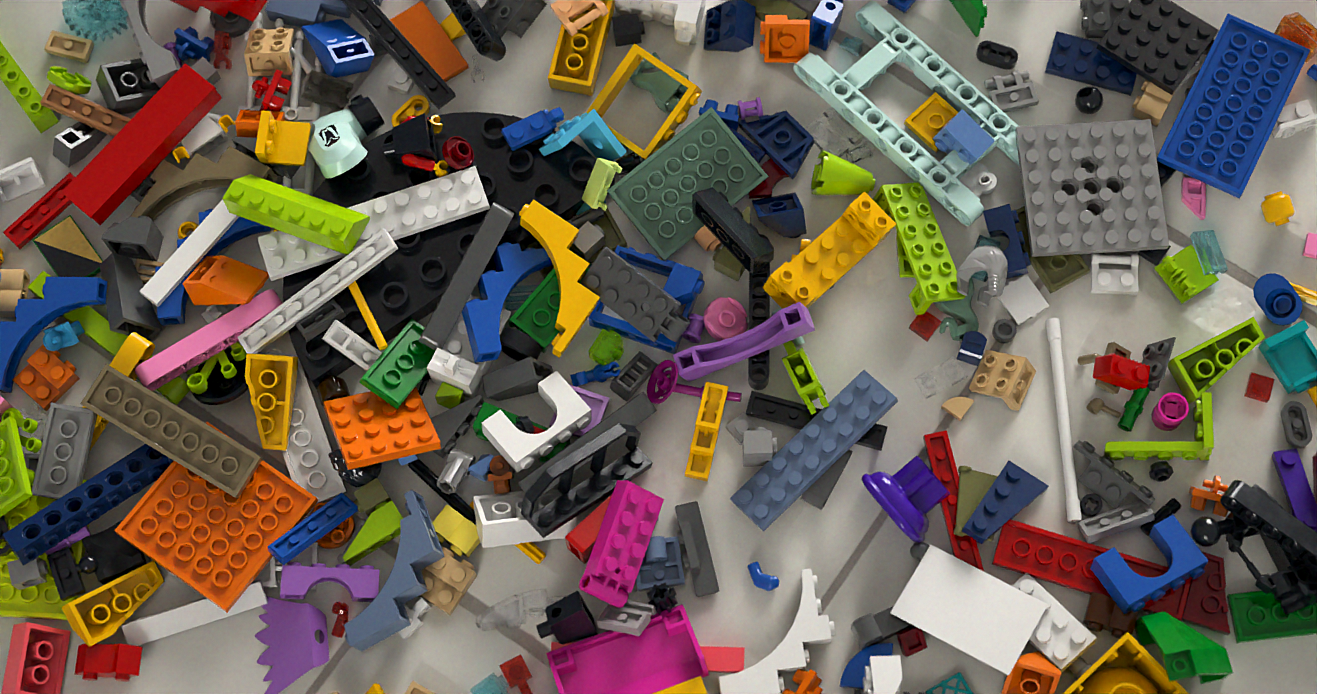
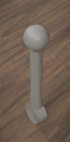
M365 519L358 521V527L345 551L338 556V561L341 564H345L343 556L366 522Z

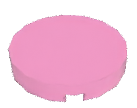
M730 297L715 299L707 305L704 311L703 320L705 328L717 341L744 333L748 325L746 323L747 314L745 309L738 301Z

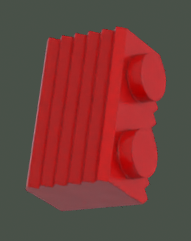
M1113 353L1095 358L1092 376L1095 379L1130 391L1143 389L1148 386L1150 366Z

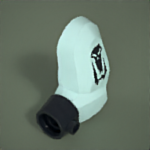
M361 94L351 99V104L347 106V109L322 116L312 123L308 149L325 178L338 176L357 165L368 152L361 145V140L385 124L368 96L363 98Z

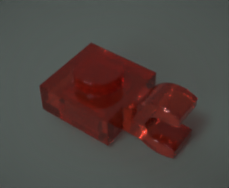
M215 31L214 53L216 55L213 65L215 69H220V62L225 61L226 69L231 70L232 62L227 55L228 50L232 46V39L229 37V33L225 31Z
M521 654L499 665L510 688L518 686L521 694H532L526 682L532 678V675Z

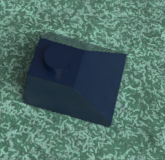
M796 192L752 200V205L759 221L784 238H798L802 234H807L804 209Z

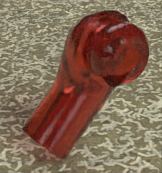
M335 602L332 607V613L338 616L331 634L342 638L345 632L344 624L348 623L349 606L346 603Z

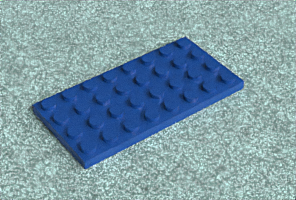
M1228 13L1156 158L1157 161L1240 199L1310 49Z

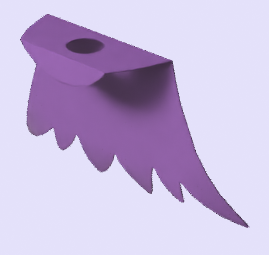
M267 596L268 604L261 607L268 613L259 615V618L264 623L270 625V627L255 634V637L270 647L258 658L257 663L273 666L263 679L264 682L273 680L264 694H279L302 675L330 660L326 615L309 603H295ZM316 630H320V633H319V641H320V644H319V643L316 641V639H315V631H316Z

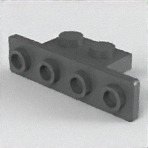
M1079 440L1073 446L1092 461L1078 478V481L1116 509L1130 491L1149 506L1154 502L1155 498L1152 496L1153 492L1144 485L1140 487L1133 482L1134 478L1124 470L1120 472L1115 468V463L1110 458L1104 455L1101 457L1094 452L1096 449L1089 442H1081Z
M694 501L675 506V511L680 530L676 531L679 545L684 544L686 553H682L685 568L689 567L696 596L701 597L718 593L719 586L698 502Z

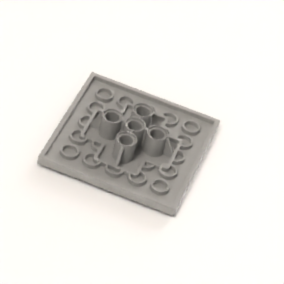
M1151 119L1016 127L1015 134L1031 257L1158 250L1169 247ZM1086 189H1090L1093 192V194H1090L1089 191ZM1062 190H1067V191H1069V192L1071 193V195H1067V193H1066L1065 191H1062ZM1088 210H1093L1096 213V215H1093Z

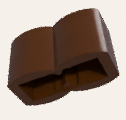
M1092 592L1083 623L1088 625L1087 628L1092 631L1102 632V630L1112 632L1111 636L1121 639L1127 632L1132 636L1138 612L1130 611L1124 615L1112 597Z

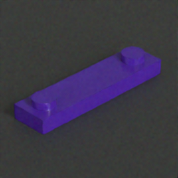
M1297 448L1273 452L1272 459L1292 516L1317 532V504Z

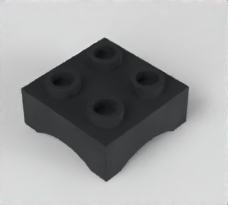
M123 520L104 531L81 539L88 555H92L98 560L99 566L95 571L97 580L103 585L147 564L143 552L114 531Z

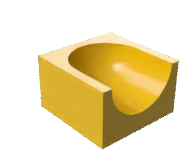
M1127 632L1063 694L1189 693L1177 681L1169 682L1166 670Z

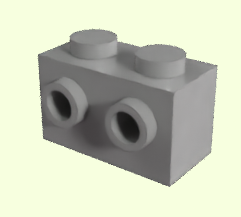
M756 427L752 431H743V467L764 466L768 461H772V457L777 452V438H772V430Z

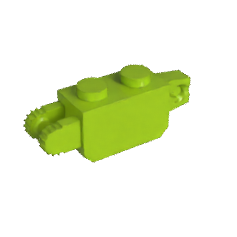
M792 340L783 343L788 355L782 358V361L798 394L807 405L810 413H816V407L812 401L818 398L822 406L825 408L830 406L825 397L826 392L804 349L797 350Z

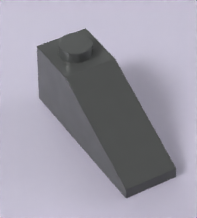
M78 122L54 137L53 156L69 168L85 158L108 134Z

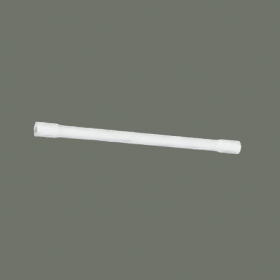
M1050 318L1046 320V329L1050 346L1066 493L1067 522L1078 523L1082 521L1077 492L1061 347L1060 319Z

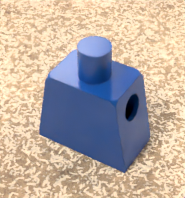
M821 0L810 20V45L827 51L841 22L844 8L843 0ZM821 25L826 26L825 30L822 29Z

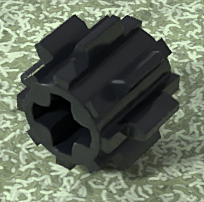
M666 583L653 585L654 588L647 593L650 600L648 604L654 605L658 614L665 610L671 612V608L678 604L674 597L676 595L675 589L669 588Z

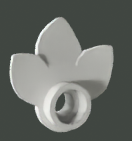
M977 163L959 179L978 198L982 194L992 193L997 186L996 176L989 173L987 167L982 163Z

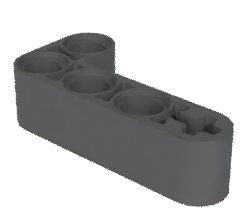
M892 606L878 614H867L855 620L851 625V630L861 650L895 636L897 632L912 626V624L891 614L890 612L894 607Z

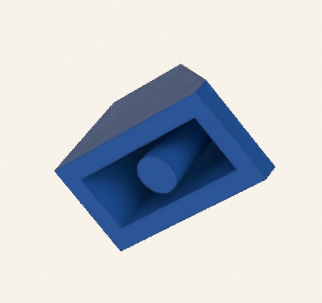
M675 263L663 290L678 300L681 305L695 300L697 293L700 294L702 292L705 281H703L701 271Z

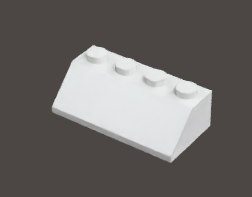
M558 487L551 488L538 498L534 505L533 514L562 495L557 490ZM523 491L473 496L477 533L482 548L510 544L516 545L534 541L540 542L558 538L564 539L576 527L577 517L542 538L521 514L525 494Z

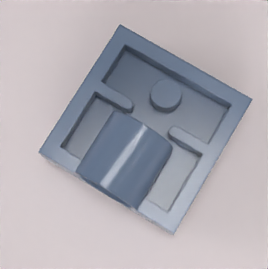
M654 536L650 538L636 578L638 592L652 590L654 588L653 585H661V583H666L669 587L685 585L677 536L668 538Z

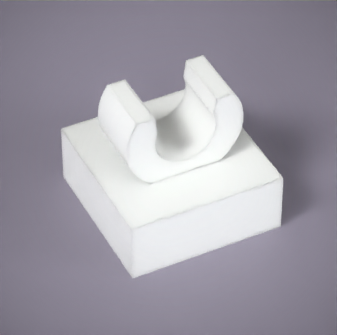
M210 305L201 316L209 324L227 314L228 310L223 305Z

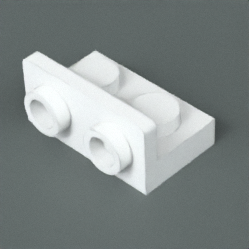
M1308 99L1283 107L1271 132L1274 138L1281 136L1287 138L1298 131L1308 132L1317 127V114H1314Z

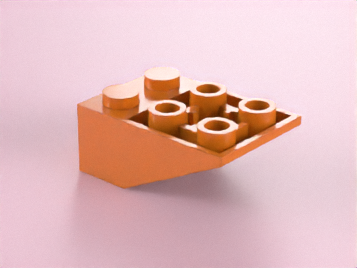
M224 255L206 256L182 284L194 305H245L251 302L253 296L264 286V283L269 278V274L266 271Z

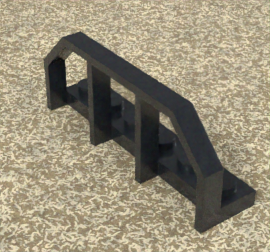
M618 423L547 468L524 494L521 507L522 516L544 538L612 494L617 480L632 481L650 469L653 462L637 447L641 433L633 425ZM626 435L625 447L630 452L603 468L608 445ZM593 455L590 470L594 475L570 490L575 466ZM560 476L557 490L562 495L533 514L535 502L549 485Z

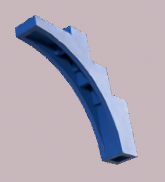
M213 209L199 212V225ZM239 217L163 303L157 307V318L161 325L185 324L186 304L189 295L182 283L206 256H215L222 249L237 240L253 234L269 232L271 228ZM189 236L177 240V249ZM160 266V267H155V273H156L162 266Z
M503 243L497 246L493 255L497 272L491 270L481 275L478 281L481 300L472 299L468 301L462 311L475 363L498 359L502 351L499 327L503 304L517 284L532 273L545 267L553 266L544 248H527L521 251L519 243Z
M46 277L42 289L44 299H18L17 306L15 307L16 322L0 321V392L12 393L13 379L22 356L30 343L46 326L72 310L91 305L106 304L107 281L98 277Z

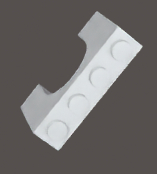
M557 370L538 383L539 395L557 416L555 423L548 430L538 434L524 433L517 429L501 410L482 422L483 434L516 473L522 469L530 468L536 459L548 455L553 450V447L560 442L564 443L569 440L574 432L578 429L586 428L592 420L590 407Z

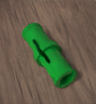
M1148 387L1134 389L1129 401H1126L1124 413L1117 424L1122 430L1132 431L1138 415L1143 412V404L1150 392Z

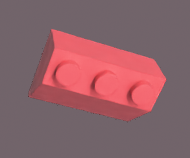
M29 622L13 625L1 694H60L71 631Z

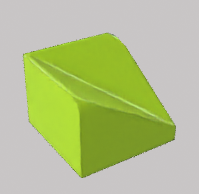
M442 382L435 395L437 404L448 409L462 404L466 399L463 390L446 382Z

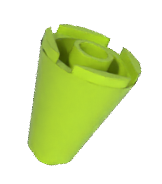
M827 151L819 153L817 158L821 159V162L818 165L815 164L811 189L815 190L812 191V194L861 195L864 191L867 194L869 191H873L876 179L873 178L872 172Z

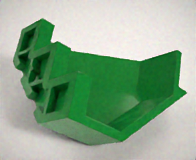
M1159 612L1140 616L1136 620L1135 631L1139 644L1142 647L1152 644L1158 646L1169 682L1199 676L1200 683L1205 684L1226 679L1233 673L1226 648L1168 613Z

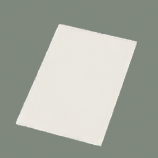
M930 545L890 613L1009 675L1048 604Z

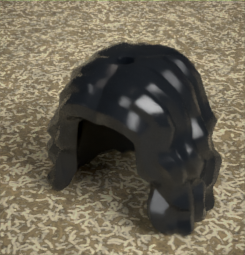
M340 449L329 453L334 470L338 471V475L351 486H364L378 478L381 473L382 462L348 470Z

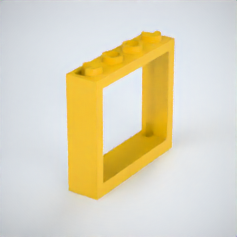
M634 43L587 110V114L592 109H595L602 118L643 58L688 88L645 150H642L608 126L621 144L646 160L675 136L676 128L679 124L685 122L690 108L698 103L697 100L701 96L702 90Z

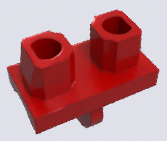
M276 69L270 85L267 84L269 81L267 77H262V80H255L252 84L253 90L256 91V98H261L262 94L265 95L260 111H267L269 109L274 112H280L284 99L275 96L274 93L277 91L287 96L292 82L281 77L283 72Z

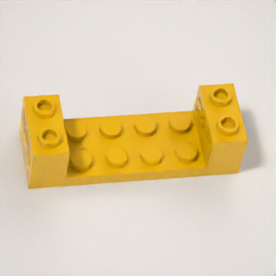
M864 191L848 206L840 218L789 263L786 261L772 273L762 288L782 309L801 302L808 309L882 242L895 227L896 223Z

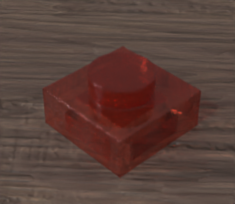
M926 311L914 319L909 329L928 342L940 327L942 321Z
M1251 372L1244 396L1267 403L1270 400L1274 379Z

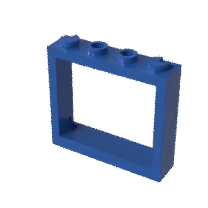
M617 245L615 253L630 265L666 277L670 276L676 263L671 260H660L650 253L642 254L636 252L632 247L628 249ZM698 293L695 300L686 303L682 315L688 320ZM600 300L588 318L589 325L672 354H676L682 339L681 335L679 340L674 342L660 333L656 342H653L628 322L603 314L605 304Z

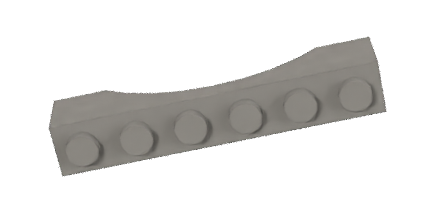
M119 0L123 10L127 11L129 15L126 17L130 28L135 31L133 39L136 45L141 47L140 57L149 68L146 71L151 83L155 82L161 89L181 68L179 62L171 51L161 47L152 40L145 21L147 0Z

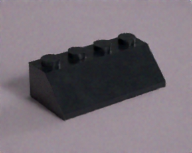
M712 187L697 191L692 195L693 214L752 276L773 260V245L767 239L763 240L758 235L757 228L752 223L748 224L743 219V214L738 208H732L728 203L727 197L721 191L717 192Z

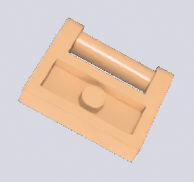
M557 0L550 5L554 14L571 36L577 34V30L594 19L609 13L601 0ZM590 7H596L595 9H593L583 17L579 18L575 22H570V20L580 15Z

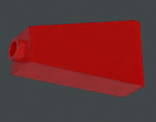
M612 494L564 537L567 549L584 564L590 558Z

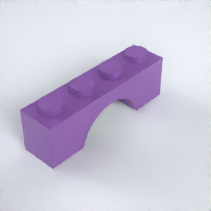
M288 562L287 565H282L280 598L305 599L307 593L315 585L322 582H335L342 585L349 592L353 602H372L378 595L379 570L369 565L360 566V569H354L346 564H338L336 568L326 567V564L313 563L310 567L302 566V563Z

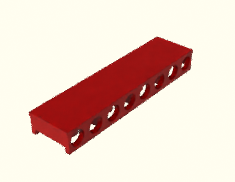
M185 63L61 193L87 216L101 225L222 97L211 83Z

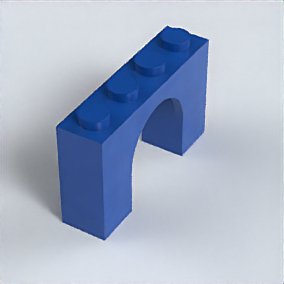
M1174 515L1155 524L1149 534L1166 558L1168 571L1164 575L1155 578L1138 575L1127 565L1115 547L1094 558L1090 567L1124 615L1130 611L1138 612L1151 599L1157 601L1166 594L1167 590L1171 588L1177 590L1185 584V580L1191 577L1196 579L1205 572L1204 568L1208 559Z

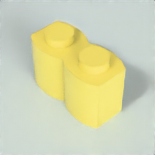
M447 504L432 522L439 542L442 544L445 541L450 544L451 547L449 549L459 557L465 555L469 558L480 543L477 526Z

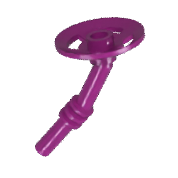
M665 360L654 369L647 385V397L654 404L664 402L672 392L696 396L702 399L705 386L699 388L676 383L678 367L675 362ZM672 367L671 370L663 372L665 369ZM656 383H657V387H658V391H657V392H655ZM727 392V401L741 402L742 393Z

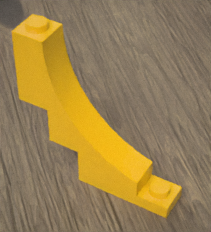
M533 199L530 205L525 204L519 213V216H521L520 225L528 230L543 246L556 272L560 304L555 328L562 332L563 335L558 333L553 340L552 345L554 348L552 354L560 358L597 306L600 297L579 283L590 264L569 250L578 237L579 229Z

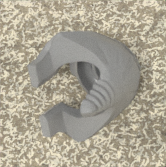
M990 245L979 246L974 249L958 268L956 274L957 292L967 296L970 277L980 270L987 272L988 285L980 288L977 303L983 307L989 305V300L992 297L1002 295L1008 271V263L1003 251Z

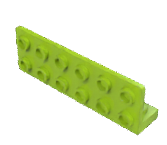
M918 182L881 185L873 200L888 216L890 214L892 220L896 223L895 228L917 282L908 295L915 314H924L933 302L964 299L966 296L957 292V271L924 188Z

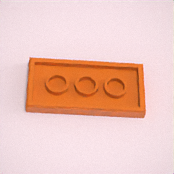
M423 1L390 19L445 82L469 68L467 62Z

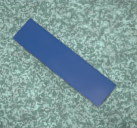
M341 492L267 546L268 551L284 566L358 511L357 505Z

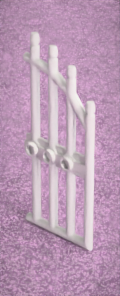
M259 13L254 20L253 30L262 28V13ZM276 19L275 29L283 28V19ZM297 31L295 47L291 46L290 49L291 57L294 58L289 106H282L280 112H284L285 121L310 123L312 126V123L319 119L323 68L317 57L315 59L316 67L313 69L303 56L304 32ZM245 32L246 41H248L250 32ZM301 68L313 82L311 107H298ZM274 75L270 76V83ZM248 76L246 106H239L237 116L240 110L260 111L261 106H255L256 91L252 88V84L257 80V76ZM307 149L304 188H291L292 179L286 176L283 177L282 186L312 196L315 160L309 149Z

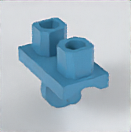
M78 320L71 324L65 322L48 327L43 330L45 333L43 344L50 351L75 345L80 342L77 337L84 333V329Z

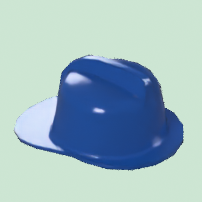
M1271 273L1261 276L1256 281L1253 288L1254 298L1268 319L1278 325H1289L1300 317L1302 301L1288 280L1279 274Z

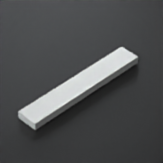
M222 199L145 284L140 293L159 307L240 216L229 213Z
M261 580L250 584L228 613L207 598H202L125 623L121 627L128 645L138 646L268 604V599Z

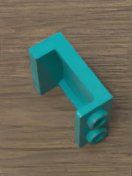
M1305 320L1265 339L1258 347L1288 394L1294 391L1301 393L1310 387V383L1317 382V350L1305 333L1309 329Z

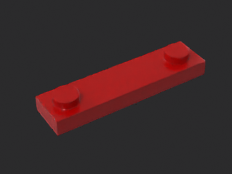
M71 172L67 174L3 231L4 235L19 249H22L72 204L61 192L75 176Z

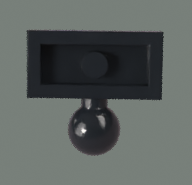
M70 547L47 556L62 601L86 592L80 573H94L99 566L96 557L86 555L77 564L73 550Z

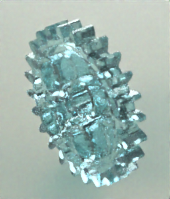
M66 0L62 2L64 8L62 13L65 23L69 25L71 31L75 30L77 36L83 33L85 39L92 36L93 41H96L97 36H100L102 41H105L106 35L113 39L114 32L121 35L120 28L128 29L126 17L129 15L127 11L123 10L119 0Z

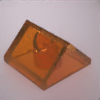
M1298 12L1285 15L1274 34L1310 49L1305 60L1307 63L1317 54V28Z

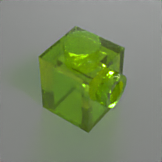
M602 329L588 352L591 360L598 364L606 365L615 360L619 361L625 349H623V340L618 333Z

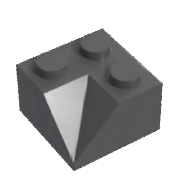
M138 216V218L129 217L121 223L114 222L104 232L101 239L112 253L128 258L158 261L163 235L151 218Z

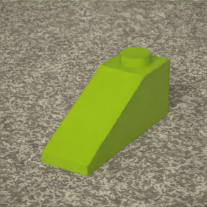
M392 500L379 504L375 511L370 514L343 556V560L347 565H353L400 535V520L403 517Z

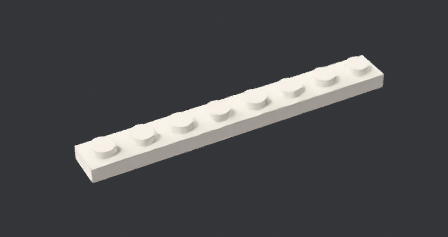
M380 230L237 338L246 353H259L294 327L296 323L313 313L395 252L398 247L387 230Z

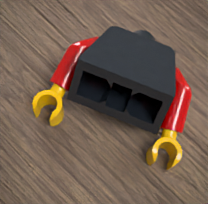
M425 113L419 116H408L400 125L393 127V142L382 145L385 157L396 155L402 165L431 172L435 170V174L439 178L448 174V171H446L448 163L444 160L439 161L437 164L435 163L438 159L434 133L442 131L443 124L440 123L441 118L438 115H434L429 120Z

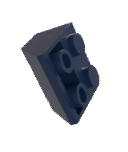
M729 0L708 9L706 12L704 49L709 51L739 52L752 47L756 7L744 0Z

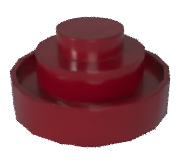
M454 136L443 144V157L451 167L462 170L472 164L474 160L473 149L465 139Z

